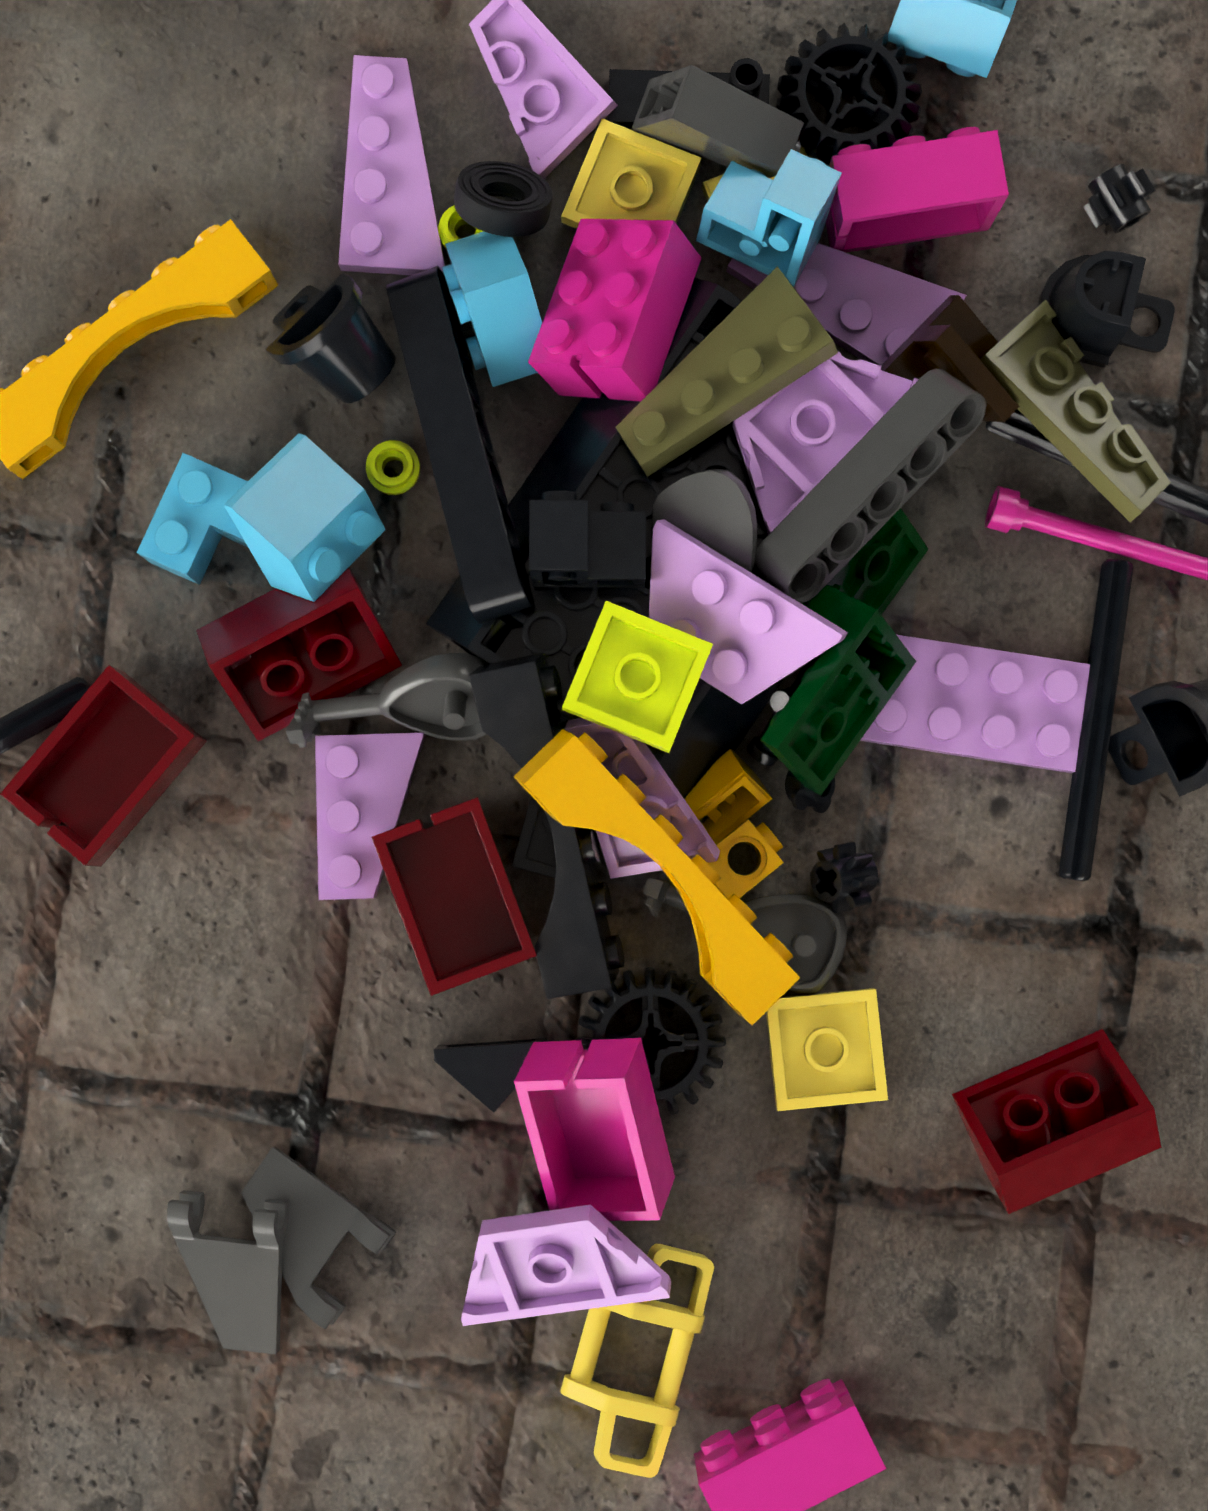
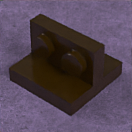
M950 295L881 365L882 371L913 381L914 377L920 379L930 370L943 369L985 398L986 411L982 421L1005 422L1019 408L1018 404L980 360L998 341L959 295Z

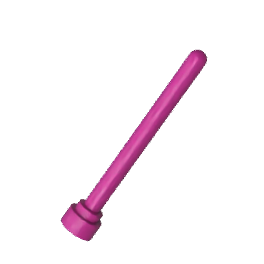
M999 485L996 487L990 500L985 518L986 528L1008 533L1010 529L1020 531L1022 527L1208 581L1207 557L1029 506V500L1020 498L1019 491Z

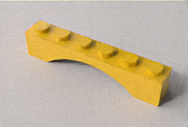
M231 219L222 226L217 224L204 230L196 238L193 248L180 258L172 257L160 263L151 274L152 279L136 291L127 290L119 294L109 304L107 313L92 324L87 322L74 328L64 340L66 344L50 356L42 355L33 359L23 368L21 372L22 377L6 389L0 388V460L7 469L23 480L66 447L73 418L85 393L102 370L126 348L155 331L179 322L209 317L237 318L279 286L271 270Z
M562 729L513 777L553 819L563 826L593 829L621 838L641 849L660 866L678 890L691 917L698 945L700 975L738 1015L753 1025L800 979L787 964L794 956L772 933L763 938L751 925L757 919L755 913L737 895L733 894L727 899L717 889L715 884L721 877L700 855L696 854L690 860L677 846L684 837L663 815L659 814L654 820L640 806L646 799V796L625 774L622 773L617 779L612 776L602 765L608 758V755L587 733L584 732L577 738L574 734Z

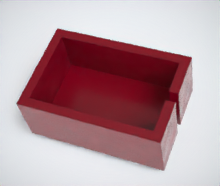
M108 665L3 789L0 795L37 826L51 828L47 834L83 865L102 867L207 740L128 674ZM61 822H63V823L66 824L68 827H66V826H59V824H60Z
M478 797L431 814L430 817L434 826L425 829L422 820L418 819L371 837L430 996L537 956Z

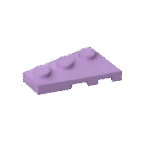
M583 718L568 720L564 730L574 734L577 738L584 732L587 733L605 751L608 758L602 765L615 779L623 773L643 792L646 799L640 806L654 820L661 814L680 832L684 839L677 846L690 860L698 854L707 863L717 861L720 853L719 848L645 743ZM596 831L611 879L662 870L656 862L638 847L621 838Z
M389 733L315 736L318 900L376 898L384 870L371 837L397 827L426 734Z

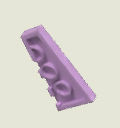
M354 55L338 262L341 271L414 275L435 266L440 268L445 266L407 58Z
M820 243L817 244L794 286V289L833 339L834 343L857 358L879 366L950 295H959L963 300L967 296ZM733 258L727 267L729 274L752 289H755L768 276Z

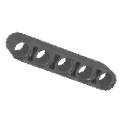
M933 369L925 373L762 541L756 550L754 571L769 584L802 604L811 600L978 428L986 411L985 398L943 369Z

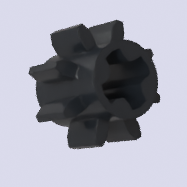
M1119 164L1102 173L1088 185L1093 196L1088 199L1089 202L1083 207L1096 229L1103 224L1106 226L1110 224L1113 231L1119 233L1133 226L1151 212L1146 201L1150 199L1149 195L1156 190L1143 168L1134 173V171L1128 172L1124 164Z
M855 842L834 845V848L819 850L817 856L820 862L816 863L810 872L811 886L817 896L816 898L825 902H832L834 913L871 904L872 899L869 892L874 890L877 883H879L878 870L872 859V854L856 853Z

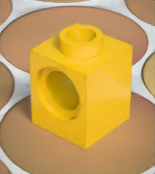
M748 819L716 844L720 850L718 859L714 862H708L721 877L715 884L717 889L727 899L733 894L741 898L784 863L777 855V852L783 846L765 823L762 822L755 827ZM737 843H746L752 846L757 853V866L748 875L735 873L728 864V853Z

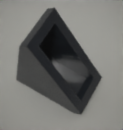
M547 1038L438 1045L433 1049L434 1061L494 1113L515 1089L514 1080L533 1042H546Z

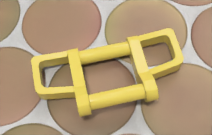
M654 1244L647 1254L659 1267L663 1262L671 1260L696 1266L697 1268L688 1308L651 1300L589 1309L571 1374L564 1375L560 1393L564 1396L601 1411L594 1447V1456L598 1463L606 1469L647 1478L655 1477L658 1474L672 1427L676 1425L680 1408L675 1404L694 1334L701 1333L705 1319L703 1314L714 1271L713 1262L705 1255L663 1244ZM611 1311L635 1320L673 1328L654 1398L608 1388L592 1380ZM616 1415L656 1424L644 1458L633 1459L610 1453Z

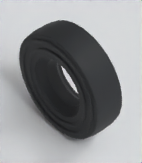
M484 161L465 167L459 174L454 193L455 209L464 221L484 232L508 237L527 236L543 229L549 219L553 200L552 189L544 178L523 166L501 161ZM491 196H503L515 201H503Z

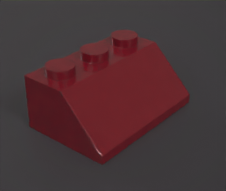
M350 567L315 602L275 588L196 630L208 666L258 742L290 724L296 709H298V703L301 702L303 693H310L311 700L344 697L402 666Z
M1103 1029L952 1094L984 1171L1008 1214L1162 1148L1155 1109Z

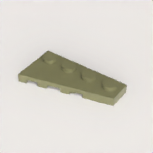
M777 266L616 426V429L648 477L836 355L838 351L833 339Z
M1044 300L980 360L1018 404V410L1131 522L1171 482L1133 426L1120 423L1112 408L1114 398L1103 382L1097 385L1092 382L1079 362L1084 356L1072 337L1065 340L1062 338L1051 321L1056 314L1047 300Z

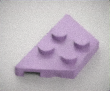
M838 351L836 355L733 421L732 426L768 535L919 379L914 377L913 381L882 371V366L862 359H847Z
M665 519L656 521L652 535L649 618L712 643V649L700 678L738 703L744 704L776 682L845 639L848 632Z
M591 1204L482 1220L461 1321L463 1326L666 1299L670 1298L671 1279L664 1270Z

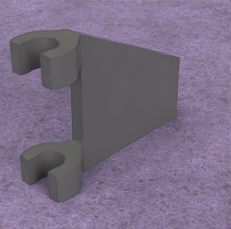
M274 1146L241 1194L252 1216L257 1208L264 1209V1201L267 1199L288 1201L289 1216L283 1240L282 1276L301 1310L317 1325L327 1329L330 1324L333 1325L346 1305L332 1294L316 1287L314 1282L342 1240L350 1232L362 1245L378 1254L380 1250H385L396 1234V1231L382 1220L360 1209Z
M183 1190L180 1192L179 1200L168 1202L167 1222L224 1349L276 1355L280 1351L282 1249L289 1216L288 1201L265 1200L264 1209L257 1208L253 1213L252 1226L256 1240L201 1235L199 1228L205 1206L204 1192Z

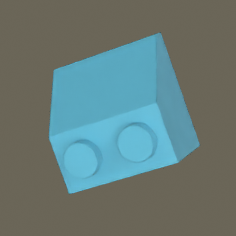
M900 0L888 33V41L895 43L896 47L904 46L908 56L915 58L929 56L945 62L947 68L958 75L973 77L977 74L987 78L1011 20L1017 0Z
M299 433L224 504L271 587L315 602L386 530L365 489L306 435Z

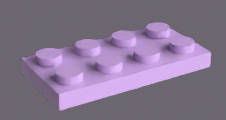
M897 635L916 660V663L860 741L1066 773L1075 772L1090 664Z

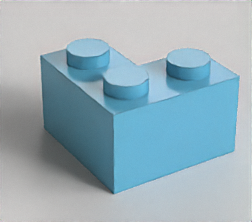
M793 149L788 153L773 180L766 177L760 171L746 168L731 161L703 209L696 241L766 275H769L778 266L794 287L820 241L842 172L827 166L818 159L807 157Z
M483 231L446 243L445 246L451 264L441 268L460 323L463 324L471 321L475 336L465 340L475 370L486 368L492 387L538 373L528 363L541 328L542 320L527 269L513 237L500 236Z
M182 453L137 553L151 564L200 585L222 536L248 547L224 507V504L248 481Z

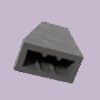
M690 65L649 79L631 130L727 167L731 161H734L746 168L760 171L770 178L776 176L791 149L800 152L801 143L798 138L804 122Z

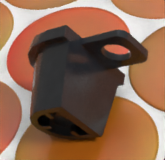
M1103 251L1095 255H1083L1066 261L1047 279L1039 297V305L1044 300H1047L1056 314L1051 321L1062 338L1065 340L1072 337L1084 356L1079 362L1105 368L1118 344L1152 353L1160 352L1166 347L1175 307L1167 299L1138 293L1146 258L1119 251ZM1148 308L1157 315L1159 326L1154 335L1142 337L1131 330L1130 325L1135 309Z
M344 273L324 292L311 285L303 288L274 317L273 324L283 332L265 349L281 364L296 365L344 403H353L369 395L390 374L396 361L393 351L361 304L363 292L360 286L352 277ZM302 305H304L300 311L293 315Z
M1208 679L1190 684L1177 681L1159 683L1130 696L1129 699L1141 722L1111 735L1108 749L1123 780L1129 785H1136L1167 772L1179 797L1207 785ZM1129 740L1137 741L1145 748L1148 755V763L1145 768L1136 767L1127 758L1126 744Z

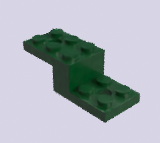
M901 508L816 596L802 603L848 632L843 641L811 660L814 664L806 670L801 684L783 709L773 716L768 730L761 738V741L805 787L820 796L916 663V660L882 617L883 612L929 549Z

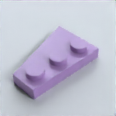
M491 0L469 23V26L492 79L498 86L509 111V118L516 134L522 141L529 157L530 166L535 173L545 179L599 125L601 119H605L618 105L522 0Z

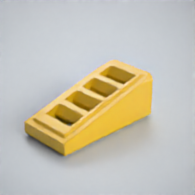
M729 749L711 766L686 796L685 801L698 820H701L706 815L708 816L707 820L701 824L714 843L718 844L773 798L755 772L732 749Z

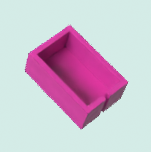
M966 127L949 133L947 138L926 141L924 136H909L897 140L891 147L871 150L870 145L858 144L840 150L838 155L832 156L829 167L842 172L826 220L829 245L831 248L847 253L989 230L1009 196L998 130L980 132V129L977 127Z
M580 219L528 363L559 396L600 399L603 392L608 399L641 402L657 386L701 261V256L675 221Z
M641 1038L592 1040L588 1050H584L581 1040L533 1042L514 1080L549 1210L591 1204L608 1221L660 1220L675 1175Z
M830 1379L818 1381L800 1393L801 1400L783 1409L779 1404L764 1408L751 1417L752 1425L734 1434H731L730 1430H723L705 1439L700 1444L702 1450L695 1453L694 1458L698 1484L711 1511H805L885 1470L886 1467L843 1380L840 1379L834 1383H831Z

